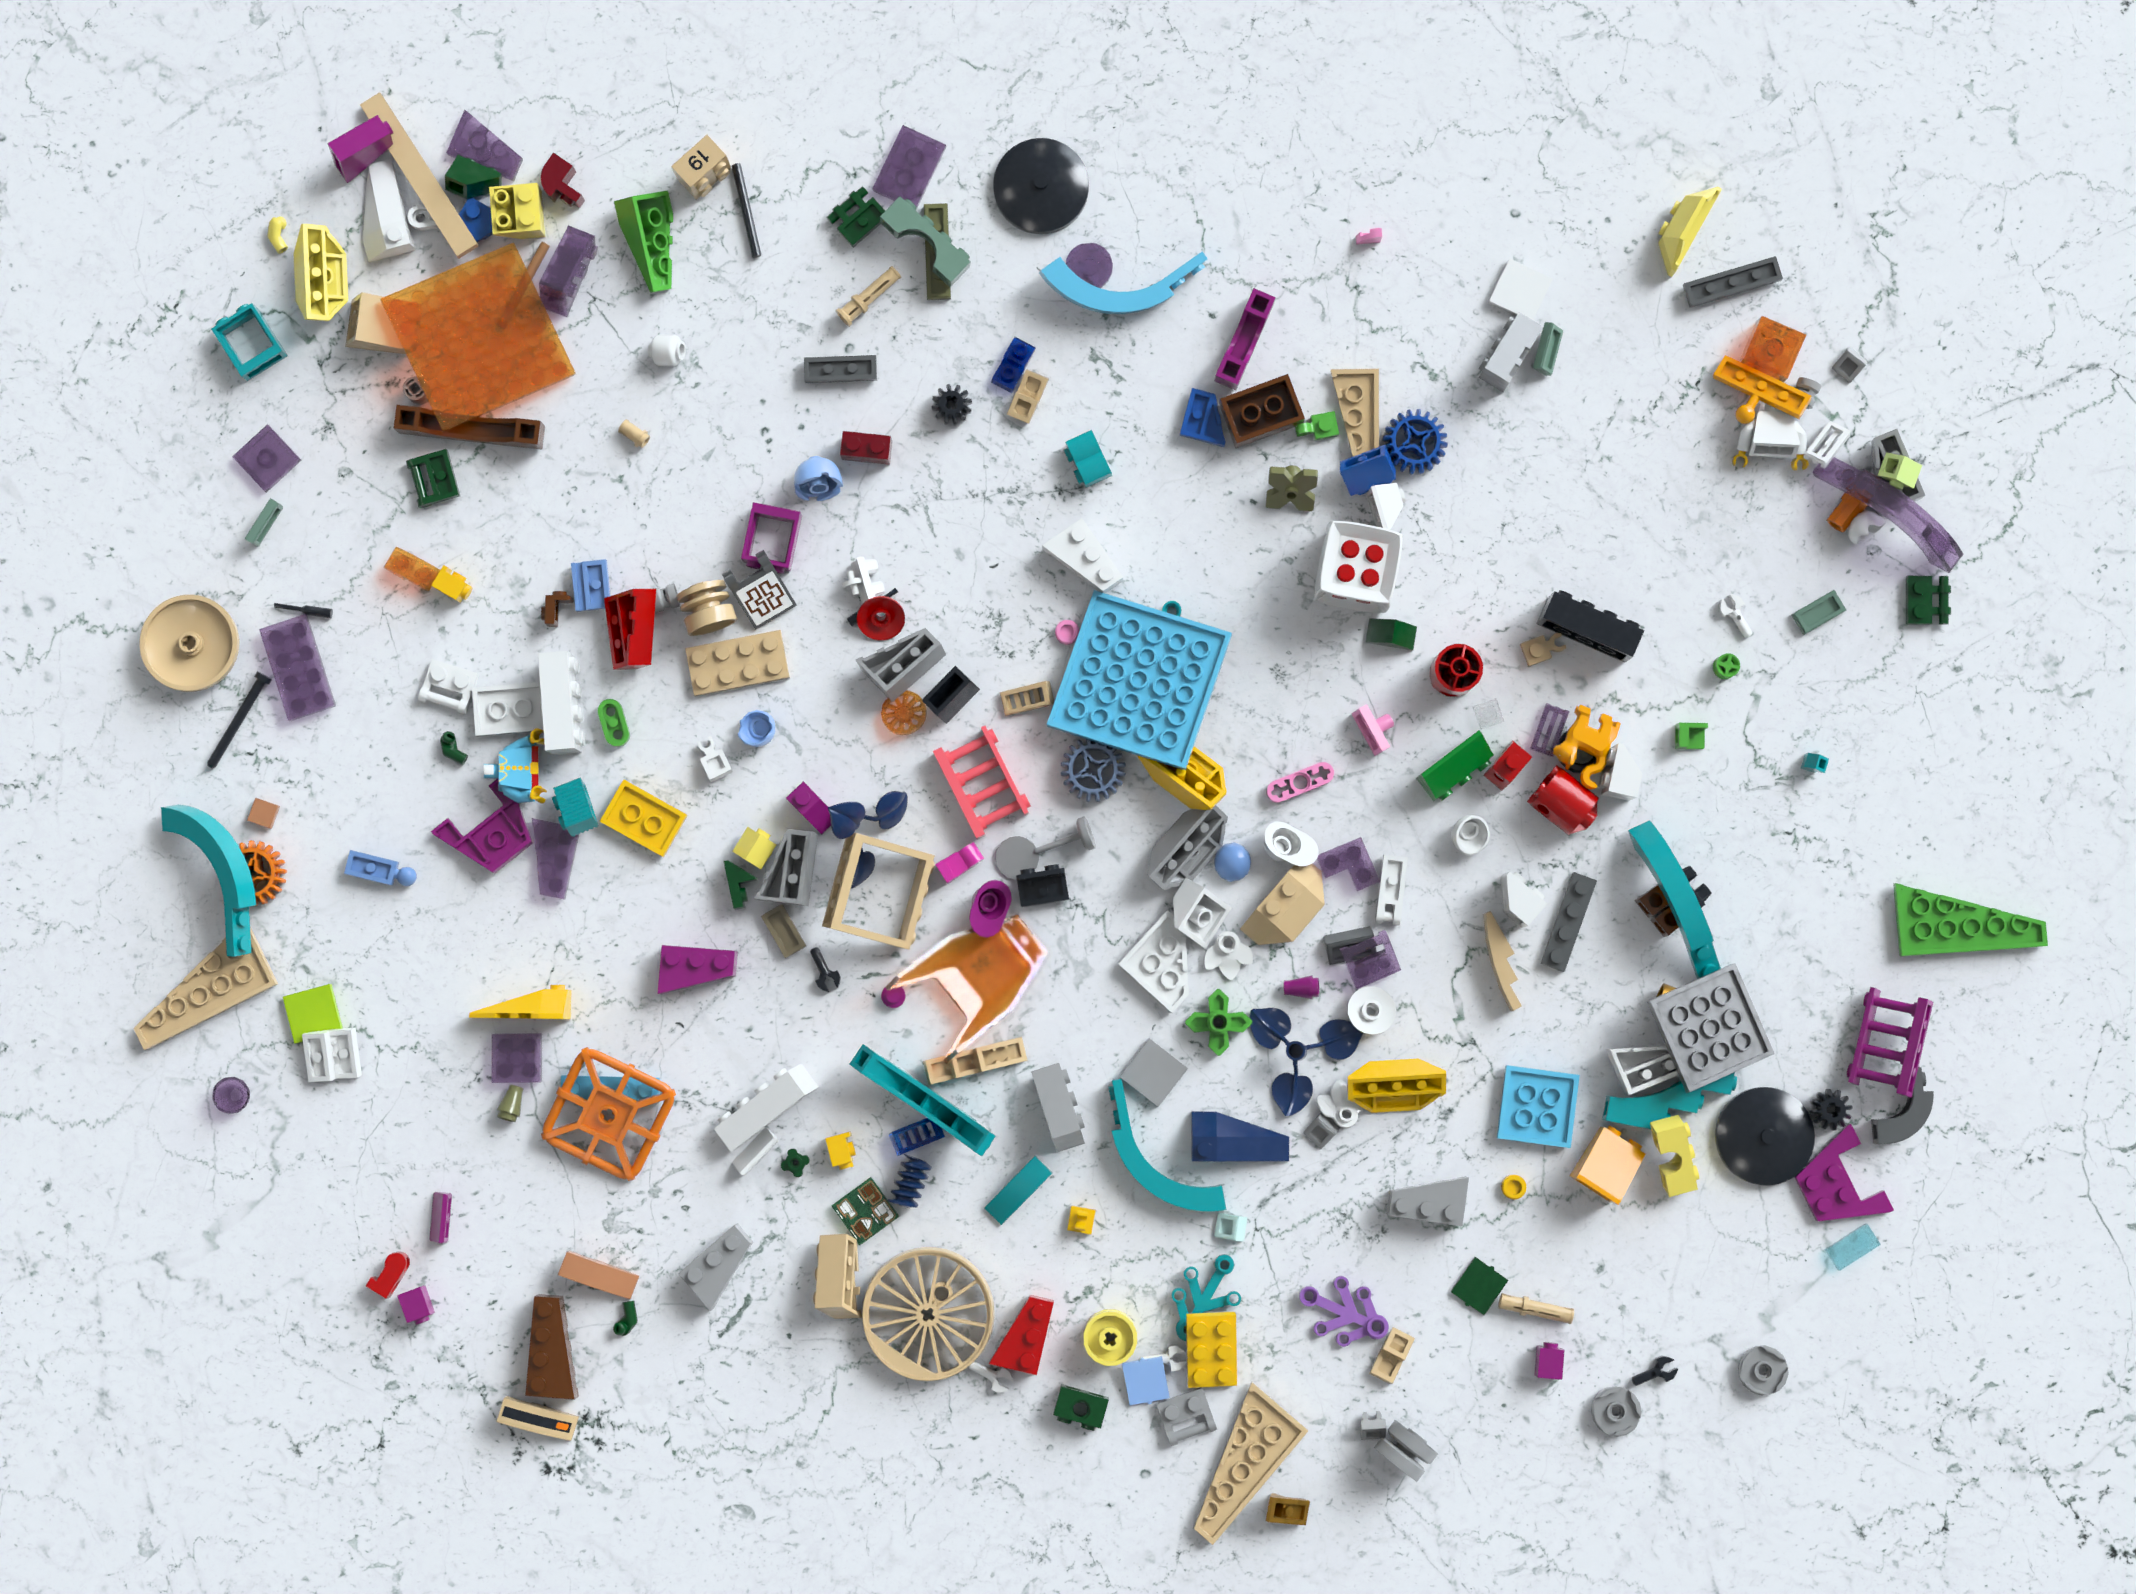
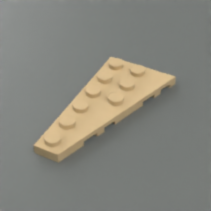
M251 927V953L235 957L227 956L225 937L214 951L210 952L157 1007H154L134 1027V1031L144 1050H148L278 985Z
M1252 1381L1194 1525V1529L1212 1545L1308 1432L1302 1424Z

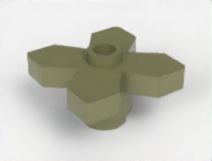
M1294 465L1285 468L1271 466L1269 468L1268 484L1274 488L1267 491L1266 508L1281 509L1291 501L1299 511H1313L1315 494L1309 490L1317 487L1318 470H1301Z

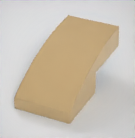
M1026 369L1007 415L1029 424L1049 378Z
M1392 1327L1369 1374L1389 1384H1393L1415 1338Z

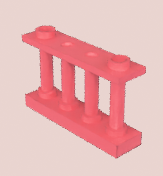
M986 726L981 727L983 736L951 752L949 750L944 752L942 747L933 751L977 840L986 836L983 830L987 829V825L1019 809L1026 816L1029 814L1027 808L1031 807L1025 793L1019 794L995 746L998 739L993 729L987 730ZM989 744L995 757L961 774L960 772L954 773L951 765L955 763V760ZM1000 766L1006 779L973 795H965L962 786L966 785L965 782ZM1009 787L1011 788L1016 801L984 817L981 815L976 817L973 808L977 807V803Z

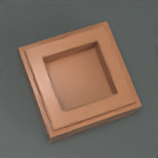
M255 798L247 821L272 829L280 806Z

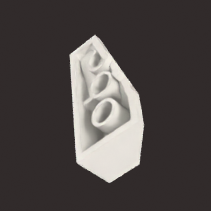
M392 159L368 166L363 242L369 263L416 250Z

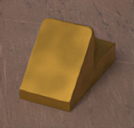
M1272 1493L1269 1499L1266 1521L1306 1525L1310 1501Z

